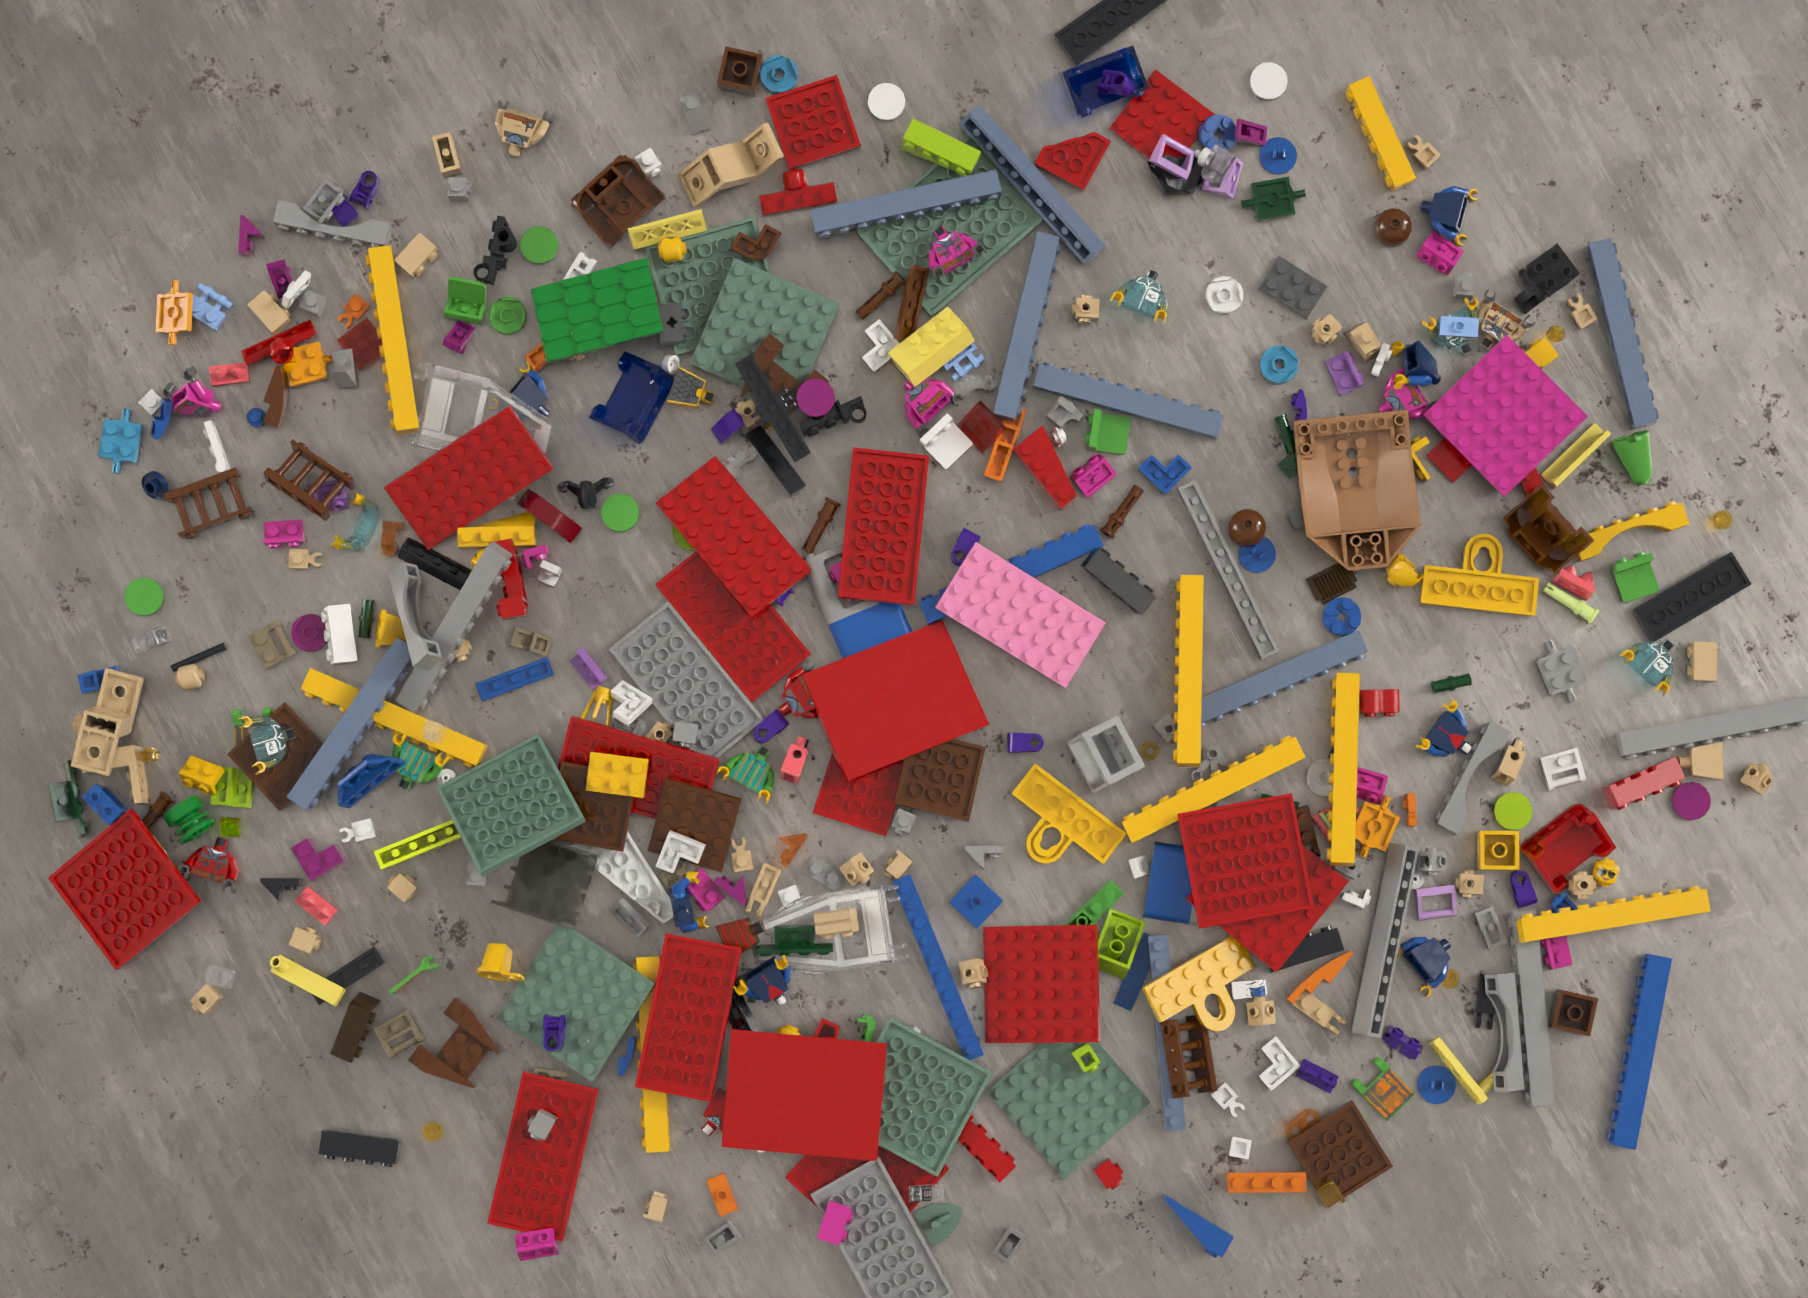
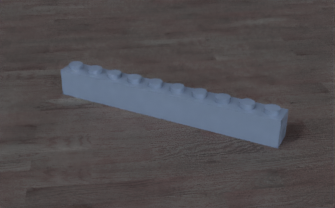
M981 106L969 112L959 123L962 129L1084 265L1096 258L1106 247L1101 239Z
M996 169L810 211L815 235H820V238L830 236L833 232H839V234L849 232L851 228L865 229L869 224L883 225L888 220L901 221L910 215L920 217L924 215V212L938 213L943 211L942 208L950 207V209H956L965 203L974 205L980 203V200L987 199V201L996 200L998 196H1001L1002 191Z
M1037 232L992 417L1015 422L1016 417L1020 418L1022 406H1019L1020 399L1025 398L1027 388H1023L1025 381H1029L1031 370H1028L1029 362L1033 363L1036 352L1032 351L1034 344H1038L1040 334L1037 333L1038 326L1042 327L1044 315H1041L1042 308H1047L1049 297L1045 296L1047 290L1051 291L1053 283L1050 275L1051 272L1056 271L1058 261H1054L1056 254H1060L1062 243H1059V236Z
M1611 238L1589 243L1586 246V251L1631 430L1654 425L1659 418L1658 411L1653 407L1654 395L1653 391L1649 390L1648 387L1649 375L1647 371H1644L1643 364L1645 359L1643 353L1639 351L1640 339L1638 334L1635 335V319L1630 315L1631 303L1625 295L1626 283L1624 279H1621L1620 272H1622L1620 261L1616 259V244L1612 243Z
M1044 362L1039 364L1033 389L1216 440L1223 419V415L1218 410L1209 409V411H1206L1197 404L1185 405L1179 399L1173 398L1171 401L1164 399L1165 396L1154 393V395H1149L1143 389H1128V386L1122 383L1114 385L1104 378L1096 380L1086 373L1078 375L1068 368L1060 370L1054 368L1055 365Z
M1359 630L1203 697L1201 703V728L1207 726L1206 722L1211 719L1214 722L1223 719V714L1231 712L1232 715L1241 711V707L1246 704L1251 707L1260 703L1258 699L1262 697L1270 699L1277 695L1276 691L1283 689L1286 692L1295 688L1294 684L1297 682H1301V684L1307 683L1312 680L1311 676L1318 674L1320 677L1330 673L1329 669L1336 666V669L1346 666V661L1353 659L1355 662L1364 658V653L1368 652Z
M398 637L394 640L288 794L287 798L303 809L310 810V808L314 809L319 802V795L321 792L325 793L327 791L332 776L336 777L338 775L343 760L347 761L349 759L354 744L358 745L360 743L365 728L369 729L374 722V715L383 710L385 699L394 694L396 683L402 681L407 675L405 670L409 665H412L407 643Z
M1168 935L1147 936L1151 982L1171 971ZM1154 1014L1164 1130H1186L1183 1098L1173 1099L1161 1023L1158 1022ZM1175 1015L1166 1020L1175 1019Z

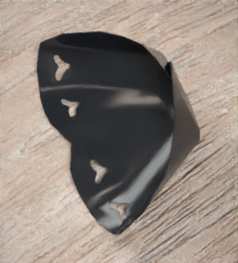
M1162 155V157L1182 167L1186 155L1179 158L1170 155ZM1195 156L1187 179H1180L1156 165L1154 168L1151 166V164L1154 165L1153 163L1149 162V160L1147 162L1151 172L1166 195L1193 194L1206 178L1201 175L1203 167L1198 165V158Z

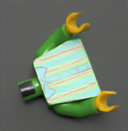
M398 732L394 734L392 738L394 742L392 756L406 762L396 771L403 775L398 786L409 791L413 781L422 784L439 776L444 764L449 761V757L442 760V752L437 756H433L404 742L406 734L402 736V739L398 738Z
M762 746L759 747L755 755L747 752L746 754L740 753L730 758L716 772V775L718 773L724 774L723 781L729 776L758 793V801L761 797H765L766 804L769 802L770 794L775 785L774 771L771 765L765 762L770 751Z

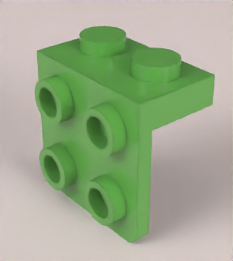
M449 277L448 300L444 309V317L481 324L486 309V284L460 277Z
M1094 409L1093 414H1089L1088 425H1091L1090 433L1087 432L1085 444H1089L1088 450L1125 454L1130 418L1102 413V410Z
M1644 551L1635 554L1634 559L1627 560L1626 557L1617 560L1616 565L1611 567L1623 602H1629L1659 591V586L1650 563L1654 560L1652 553L1645 554Z

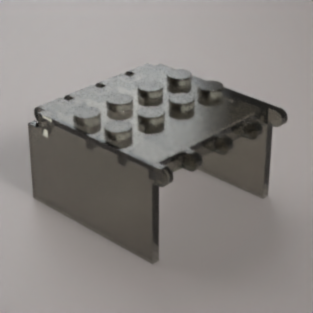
M550 840L520 856L517 868L510 867V870L515 871L511 886L504 885V888L509 890L506 902L492 899L491 903L574 929L580 915L579 912L574 910L575 907L582 909L586 894L581 893V889L588 891L592 876L588 875L587 871L594 872L598 860L596 859L597 855Z

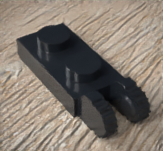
M1479 974L1475 1003V1028H1480L1482 1022L1481 1013L1488 1014L1487 1029L1491 1030L1495 1008L1486 995L1484 978L1486 974Z

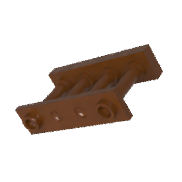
M292 439L290 443L294 452L278 470L273 471L268 467L264 471L265 479L275 488L324 521H327L331 516L328 505L345 486L353 491L355 488L353 478L347 472L342 473L309 451L308 447L302 442L297 443ZM300 456L308 460L309 462L293 480L288 481L284 478L283 475ZM314 466L323 470L324 472L308 490L303 491L299 488L298 485ZM329 476L339 481L323 500L318 501L314 498L313 495Z
M237 467L164 493L166 501L176 505L184 531L178 533L179 537L189 540L195 538L197 533L238 518L244 520L251 517L250 514L255 511L251 506L245 507L237 485V478L242 477ZM224 483L230 485L238 507V511L227 514L218 489L220 488L219 485ZM208 489L212 492L220 514L219 518L211 521L201 498L202 491ZM189 496L194 499L202 524L191 527L183 505V498Z
M1196 1015L1186 1016L1187 1023L1178 1024L1177 1019L1160 1022L1173 1099L1190 1097L1189 1090L1196 1088L1198 1093L1218 1091L1208 1030L1200 1024ZM1188 1030L1190 1042L1181 1043L1179 1032ZM1191 1050L1193 1061L1184 1063L1183 1051ZM1194 1069L1196 1081L1187 1082L1186 1070Z

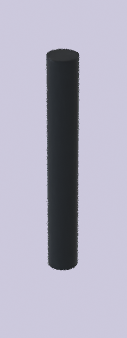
M223 642L170 665L171 669L175 672L181 666L194 664L227 649L226 645Z

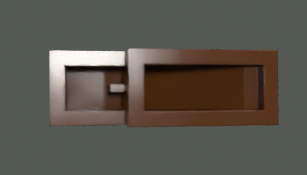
M282 366L275 367L263 402L270 404L264 423L277 428L283 426L288 403L287 378L285 369Z

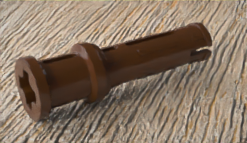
M894 271V275L888 281L883 282L881 288L856 310L861 319L864 320L889 296H894L897 289L902 285H906V280L897 271Z
M1137 485L1133 486L1116 512L1110 514L1108 522L1104 527L1100 528L1104 535L1111 539L1115 538V533L1120 526L1124 525L1125 517L1142 493H1144V490Z
M828 497L825 498L826 502L821 511H818L816 523L801 548L810 554L813 553L828 523L833 521L832 517L836 509L841 506V504Z
M160 791L156 801L149 805V811L142 819L148 830L151 829L159 817L165 815L164 811L175 801L163 791Z

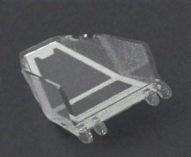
M416 362V367L427 371L426 375L414 373L413 378L426 381L427 385L420 419H418L419 433L406 434L414 437L411 442L412 446L438 452L494 414L511 405L547 457L554 425L552 420L487 377L428 362Z
M898 885L864 887L797 898L792 903L760 919L765 926V931L757 935L760 941L757 945L775 944V926L813 925L814 943H833V952H829L828 955L810 953L805 956L791 953L785 956L791 972L814 975L906 960L909 958L906 954L894 957L893 949L905 948L907 944H892L886 904L888 902L900 901V897L894 896L887 899L885 897V891H895L898 889ZM856 908L859 930L854 931L853 936L841 937V933L835 934V938L823 939V936L816 935L814 913ZM756 945L752 947L755 964L761 965L773 956L777 960L783 959L779 953L771 954L770 956H760V954H755Z

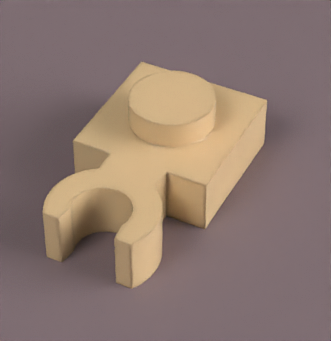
M1415 135L1413 138L1417 141V144L1412 145L1408 142L1406 145L1410 150L1416 151L1413 157L1427 170L1441 154L1429 142L1423 145L1421 138Z
M1578 293L1576 295L1578 302L1573 303L1571 298H1569L1567 304L1569 307L1574 308L1575 311L1571 315L1581 330L1597 321L1598 318L1589 303L1586 305L1582 304L1583 298Z
M289 549V568L309 569V564L315 567H322L323 564L316 563L315 559L318 556L323 557V554L315 552L310 555L309 549Z
M744 837L742 838L743 843L741 846L735 844V839L731 841L733 848L736 849V853H731L734 873L754 869L750 850H744L746 846V839Z

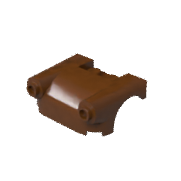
M619 155L590 181L580 193L573 196L571 207L601 240L611 248L624 236L623 234L628 231V228H631L647 212L652 211L665 199V194L648 179L635 160L627 155Z
M1541 484L1505 515L1503 520L1508 525L1507 532L1541 569L1546 568L1552 571V574H1556L1593 543L1594 540L1582 526L1576 530L1565 519L1558 508L1551 503L1555 497Z

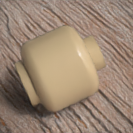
M189 664L178 668L177 673H175V680L178 688L181 687L184 691L199 688L202 685V680H205L202 668L199 669L196 664Z

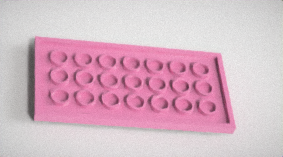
M977 542L972 546L935 606L938 610L1065 688L1106 622Z

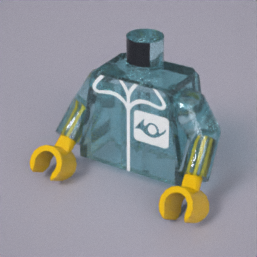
M1149 270L1145 279L1140 276L1136 280L1130 279L1121 285L1110 299V301L1113 299L1118 300L1117 306L1121 304V306L1154 319L1155 322L1157 318L1163 319V323L1166 321V294L1162 291V286L1156 284L1159 274L1155 271Z
M1473 296V302L1469 303V300L1465 298L1464 302L1468 308L1465 306L1446 316L1478 318L1476 308L1478 300ZM1429 316V324L1424 320L1422 321L1423 326L1427 327L1432 341L1441 347H1447L1448 350L1457 346L1462 355L1472 351L1468 340L1472 338L1439 336L1440 319L1435 320Z
M354 492L355 500H350V503L362 508L347 540L337 535L333 536L336 542L330 543V545L338 550L343 548L358 552L369 544L380 520L378 506L365 499L363 495Z
M1665 639L1660 645H1657L1655 642L1633 644L1619 655V657L1625 656L1627 659L1625 664L1630 665L1653 687L1657 686L1655 688L1656 692L1661 689L1663 691L1662 696H1664L1670 690L1669 684L1673 674V658L1668 653L1674 645L1669 640Z
M264 716L239 717L238 720L243 719L245 721V725L239 726V728L248 729L258 761L252 765V767L258 766L260 769L255 774L259 775L264 770L278 765L284 758L285 751L288 750L286 741L296 738L294 728L282 730L280 723H276L274 719Z

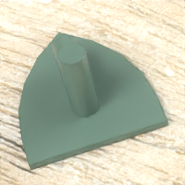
M937 1203L914 1212L932 1247L944 1241L956 1229L963 1208L953 1204Z

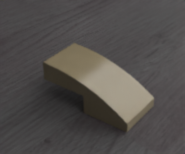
M514 627L509 645L548 656L553 638Z

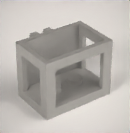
M1118 715L1081 733L1066 743L1076 761V766H1079L1081 770V776H1084L1093 794L1145 767Z

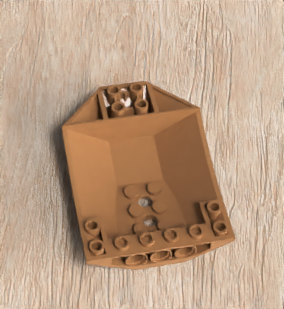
M1408 410L1293 421L1306 536L1348 571L1387 567L1421 526L1413 469ZM1349 448L1356 450L1357 454L1354 459H1349L1346 455ZM1351 467H1356L1359 470L1356 478H1351L1348 475V470Z

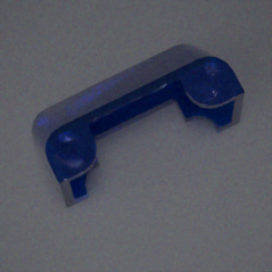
M1133 45L1059 73L1077 116L1081 115V118L1091 115V111L1095 108L1127 97L1113 94L1106 95L1096 89L1097 84H1100L1103 77V70L1122 71L1129 77L1135 87L1133 92L1127 96L1134 95V98L1144 95V90L1149 89Z
M624 351L618 360V368L622 375L606 405L598 404L595 406L589 418L607 429L640 444L645 440L665 403L674 378L660 366Z

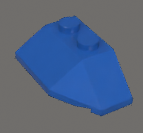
M376 754L366 755L358 765L351 767L348 773L337 783L338 805L350 809L406 762L394 757Z

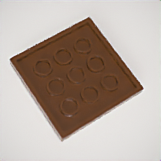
M284 702L227 755L271 803L281 811L292 801L287 798L288 794L323 743L288 704ZM274 728H275L276 731H277V736H276V737H278V736L282 733V735L280 736V737H282V738H276V739L279 740V742H278L277 740H275V739L270 740V741H266V740H269V739H272V738L275 737V734H276V733H275ZM293 729L295 737L288 739L286 731ZM275 741L278 752L269 755L265 743ZM269 743V750L272 751L270 747H273L272 745L274 744ZM272 759L275 761V764L266 767L261 774H255L260 771L258 766L252 767L256 762L265 763Z
M953 739L903 759L893 804L969 822L985 747Z
M561 761L560 774L586 822L554 839L624 852L634 797L586 791L589 766Z
M667 777L648 851L660 854L667 835L671 830L706 844L699 863L697 864L690 860L689 863L722 872L742 799ZM680 857L679 860L686 861L687 859Z
M1352 1100L1286 1141L1327 1208L1393 1167Z

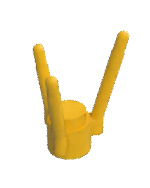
M598 686L580 718L584 719L594 701L597 703L592 718H596L600 705H606L608 702L606 725L610 726L612 702L614 699L610 696L611 690Z

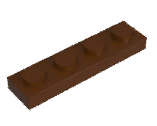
M910 264L893 338L895 340L904 341L916 331L929 268Z

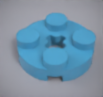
M782 55L768 58L761 68V82L772 94H779L793 89L797 84L798 78L796 64L790 58L788 59ZM777 70L784 72L781 79L774 77Z
M1287 346L1270 347L1261 358V373L1272 383L1278 385L1287 383L1293 379L1298 371L1297 355ZM1276 360L1278 362L1282 360L1284 362L1282 365L1284 368L1276 369V364L1274 362Z

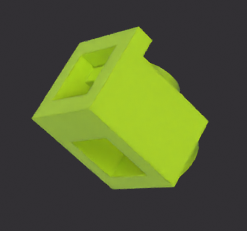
M1088 1042L1071 1052L1084 1073L1088 1071L1090 1074L1099 1068L1097 1064L1101 1062ZM1085 1055H1088L1090 1057V1061L1088 1063H1085L1083 1061V1057Z

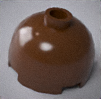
M1391 208L1378 215L1373 231L1376 239L1381 244L1397 247L1408 240L1412 232V222L1406 212Z
M1243 509L1231 517L1228 532L1231 540L1236 545L1252 547L1258 545L1263 540L1266 534V523L1259 512L1253 509Z

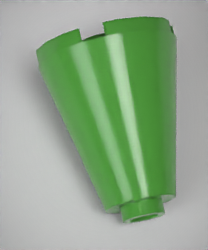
M1648 430L1634 432L1632 435H1624L1613 440L1612 446L1633 482L1639 485L1649 483V479L1653 476L1650 434Z

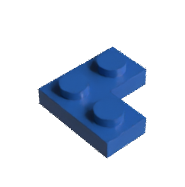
M1151 454L1138 468L1164 495L1192 469L1179 454L1166 467Z

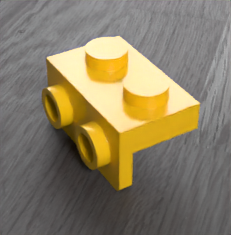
M190 756L179 771V775L183 785L186 787L196 788L204 794L215 795L217 791L214 786L225 771L223 767Z

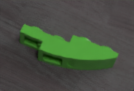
M1111 879L1065 925H1093L1124 892Z

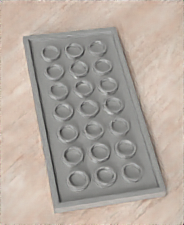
M669 601L609 648V651L643 693L652 698V704L673 730L675 721L699 725V729L702 730L701 741H697L696 745L692 744V747L689 748L690 750L719 758L765 720Z
M879 1156L877 1161H868L810 1194L823 1218L829 1199L852 1207L851 1212H854L851 1223H846L844 1229L848 1233L845 1242L840 1241L839 1248L867 1298H949L954 1295L952 1288Z

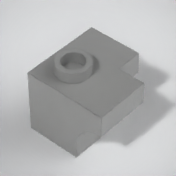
M1062 396L1046 416V419L1058 428H1063L1069 422L1078 424L1083 418V414L1076 410L1075 404Z

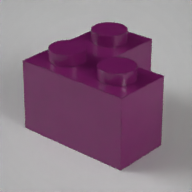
M306 838L291 847L307 877L313 882L347 862L338 845H332L319 853L310 838Z

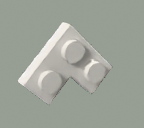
M880 319L865 330L867 336L876 346L865 354L862 359L873 373L891 360L888 352L900 344L897 340L893 339L894 336Z
M623 680L610 691V696L622 703L613 711V717L627 726L652 704L650 696Z
M670 830L655 867L674 873L680 857L698 864L706 844Z
M1276 1036L1260 1048L1273 1063L1258 1075L1270 1091L1301 1067Z

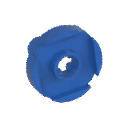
M1224 115L1209 116L1199 128L1201 144L1203 147L1213 150L1214 153L1225 152L1236 143V126L1230 117ZM1217 128L1219 129V131L1222 132L1220 139H1218L1217 136H1214V133L1217 132Z
M1343 597L1333 599L1324 609L1322 615L1323 624L1333 634L1338 636L1349 635L1361 623L1360 608L1352 599ZM1339 612L1346 613L1345 622L1337 619Z

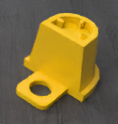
M380 608L375 630V647L380 648L381 645H392L397 637L406 642L400 616L387 613L386 609Z
M489 943L481 966L476 969V975L499 982H509L510 980L525 981L523 975L510 973L513 953L511 948L507 944Z

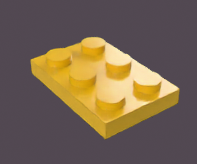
M590 752L586 791L644 798L649 759Z

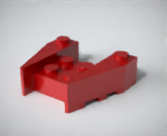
M512 538L494 541L513 554L510 558L511 564L506 571L503 570L500 575L503 581H505L506 586L503 587L504 599H499V605H496L498 617L501 616L503 620L526 617L529 602L527 601L521 568L522 562L520 557L516 556L518 552L515 548V543Z

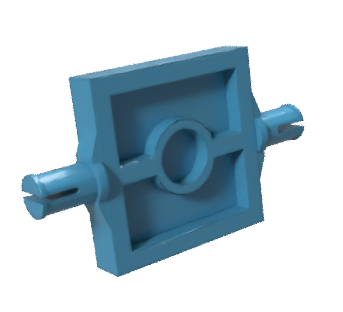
M122 409L121 420L104 419L98 457L113 461L112 473L119 474L121 463H137L143 425L129 421L131 411L129 409Z

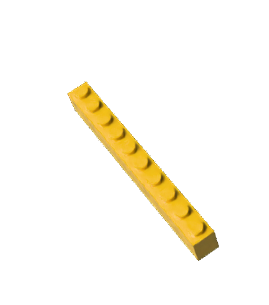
M391 245L368 248L369 254L365 255L366 265L371 266V273H368L369 284L374 286V291H371L372 302H376L377 309H373L375 321L379 320L380 327H376L378 339L382 338V345L379 346L380 356L385 358V363L382 364L383 375L388 377V382H385L386 393H390L391 400H387L389 412L393 411L394 418L390 419L391 428L396 430V436L419 433Z
M1181 575L1180 581L1176 582V592H1180V599H1176V611H1180V618H1176V629L1179 630V637H1175V648H1179V655H1175V667H1179V674H1175V686H1178V693H1174V704H1178V712H1174V723H1178V731H1174L1173 742H1177V749H1173V761H1177V767H1200L1204 575Z
M312 668L309 669L301 687L305 691L304 695L313 699L318 696L323 699L322 703L331 707L333 704L340 706L339 710L342 712H346L360 689ZM387 701L383 702L385 703L383 710L380 713H376L373 717L375 721L374 726L383 730L386 727L393 729L392 734L398 732L397 736L399 737L406 734L410 737L409 741L418 745L423 742L428 745L427 749L436 753L438 750L445 752V757H449L454 761L457 757L463 760V765L473 768L474 765H480L488 747L481 742Z
M1336 673V678H1332V690H1336L1335 697H1332L1331 709H1335V716H1331V727H1334V735L1330 737V746H1334V753H1330V765H1333V772L1329 773V784H1333V791H1329V803H1332V810H1328V822H1332V829H1328V841H1331V848H1327V860H1331V866L1354 867L1360 673Z
M1289 735L1279 740L1281 744L1275 747L1273 744L1262 749L1263 753L1256 755L1254 752L1246 756V761L1241 764L1236 761L1227 766L1228 770L1224 772L1218 770L1210 774V779L1204 781L1202 778L1194 782V787L1188 790L1186 787L1177 790V795L1169 798L1167 795L1159 799L1160 804L1154 807L1149 804L1141 808V813L1135 815L1133 812L1123 817L1125 821L1122 822V825L1131 843L1177 822L1178 813L1201 810L1306 758L1296 737L1291 738Z
M1699 886L1689 887L1688 892H1681V889L1670 890V895L1664 896L1663 892L1652 893L1651 898H1644V895L1632 897L1633 901L1627 902L1626 898L1615 899V904L1609 905L1607 901L1597 902L1596 907L1589 908V904L1577 906L1578 910L1572 911L1570 907L1558 909L1559 913L1552 914L1551 910L1542 911L1540 916L1533 917V913L1521 915L1522 919L1516 920L1519 941L1522 943L1711 912L1707 888L1700 889Z
M661 956L636 957V961L633 962V968L656 983ZM654 988L638 1011L639 1020H636V1031H640V1039H637V1051H641V1053ZM639 1088V1090H643V1098H640V1109H644V1117H641V1129H645V1137H642V1149L646 1148V1153L670 1151L668 1094Z

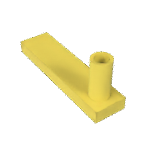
M280 954L279 956L272 957L270 960V965L272 966L271 973L337 1007L346 991L341 986Z
M1440 1037L1434 1038L1428 1043L1476 1104H1481L1488 1099L1485 1094L1494 1087L1492 1073L1477 1085Z

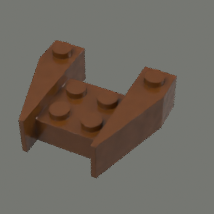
M769 333L757 348L754 359L775 394L777 395L788 388L789 392L783 395L784 398L792 395L793 399L787 403L789 405L795 401L797 403V391L802 384L773 361L784 347V344ZM815 369L805 380L816 378L829 383V380ZM746 382L740 394L741 399L748 391L751 392ZM796 405L795 407L791 408L786 412L788 415H790L794 411L798 410L799 407L798 405Z
M455 997L443 1013L459 1025L437 1055L423 1044H420L408 1061L425 1073L470 1088H476L477 1085L469 1079L491 1049L497 1054H501L502 1050L474 1009L458 997Z

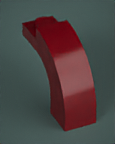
M527 489L517 503L521 508L539 519L569 543H572L582 530L572 519L530 489Z

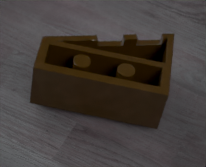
M363 992L357 994L349 1003L331 1050V1055L350 1063L355 1058L359 1059L363 1051L361 1046L363 1041L365 1042L369 1036V1028L376 1018V1012L381 1000Z

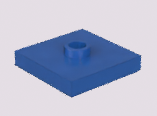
M975 874L949 903L977 929L1003 900Z

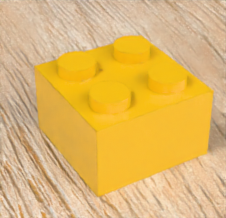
M1477 831V870H1519V831Z

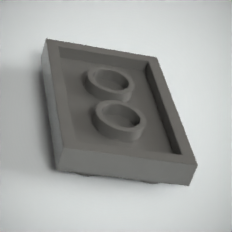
M1279 256L1258 289L1307 319L1327 286Z

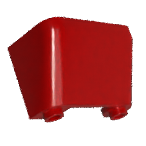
M1575 804L1526 840L1520 847L1524 856L1555 894L1565 889L1567 885L1565 876L1594 854L1598 857H1606L1616 848L1596 814L1582 804Z

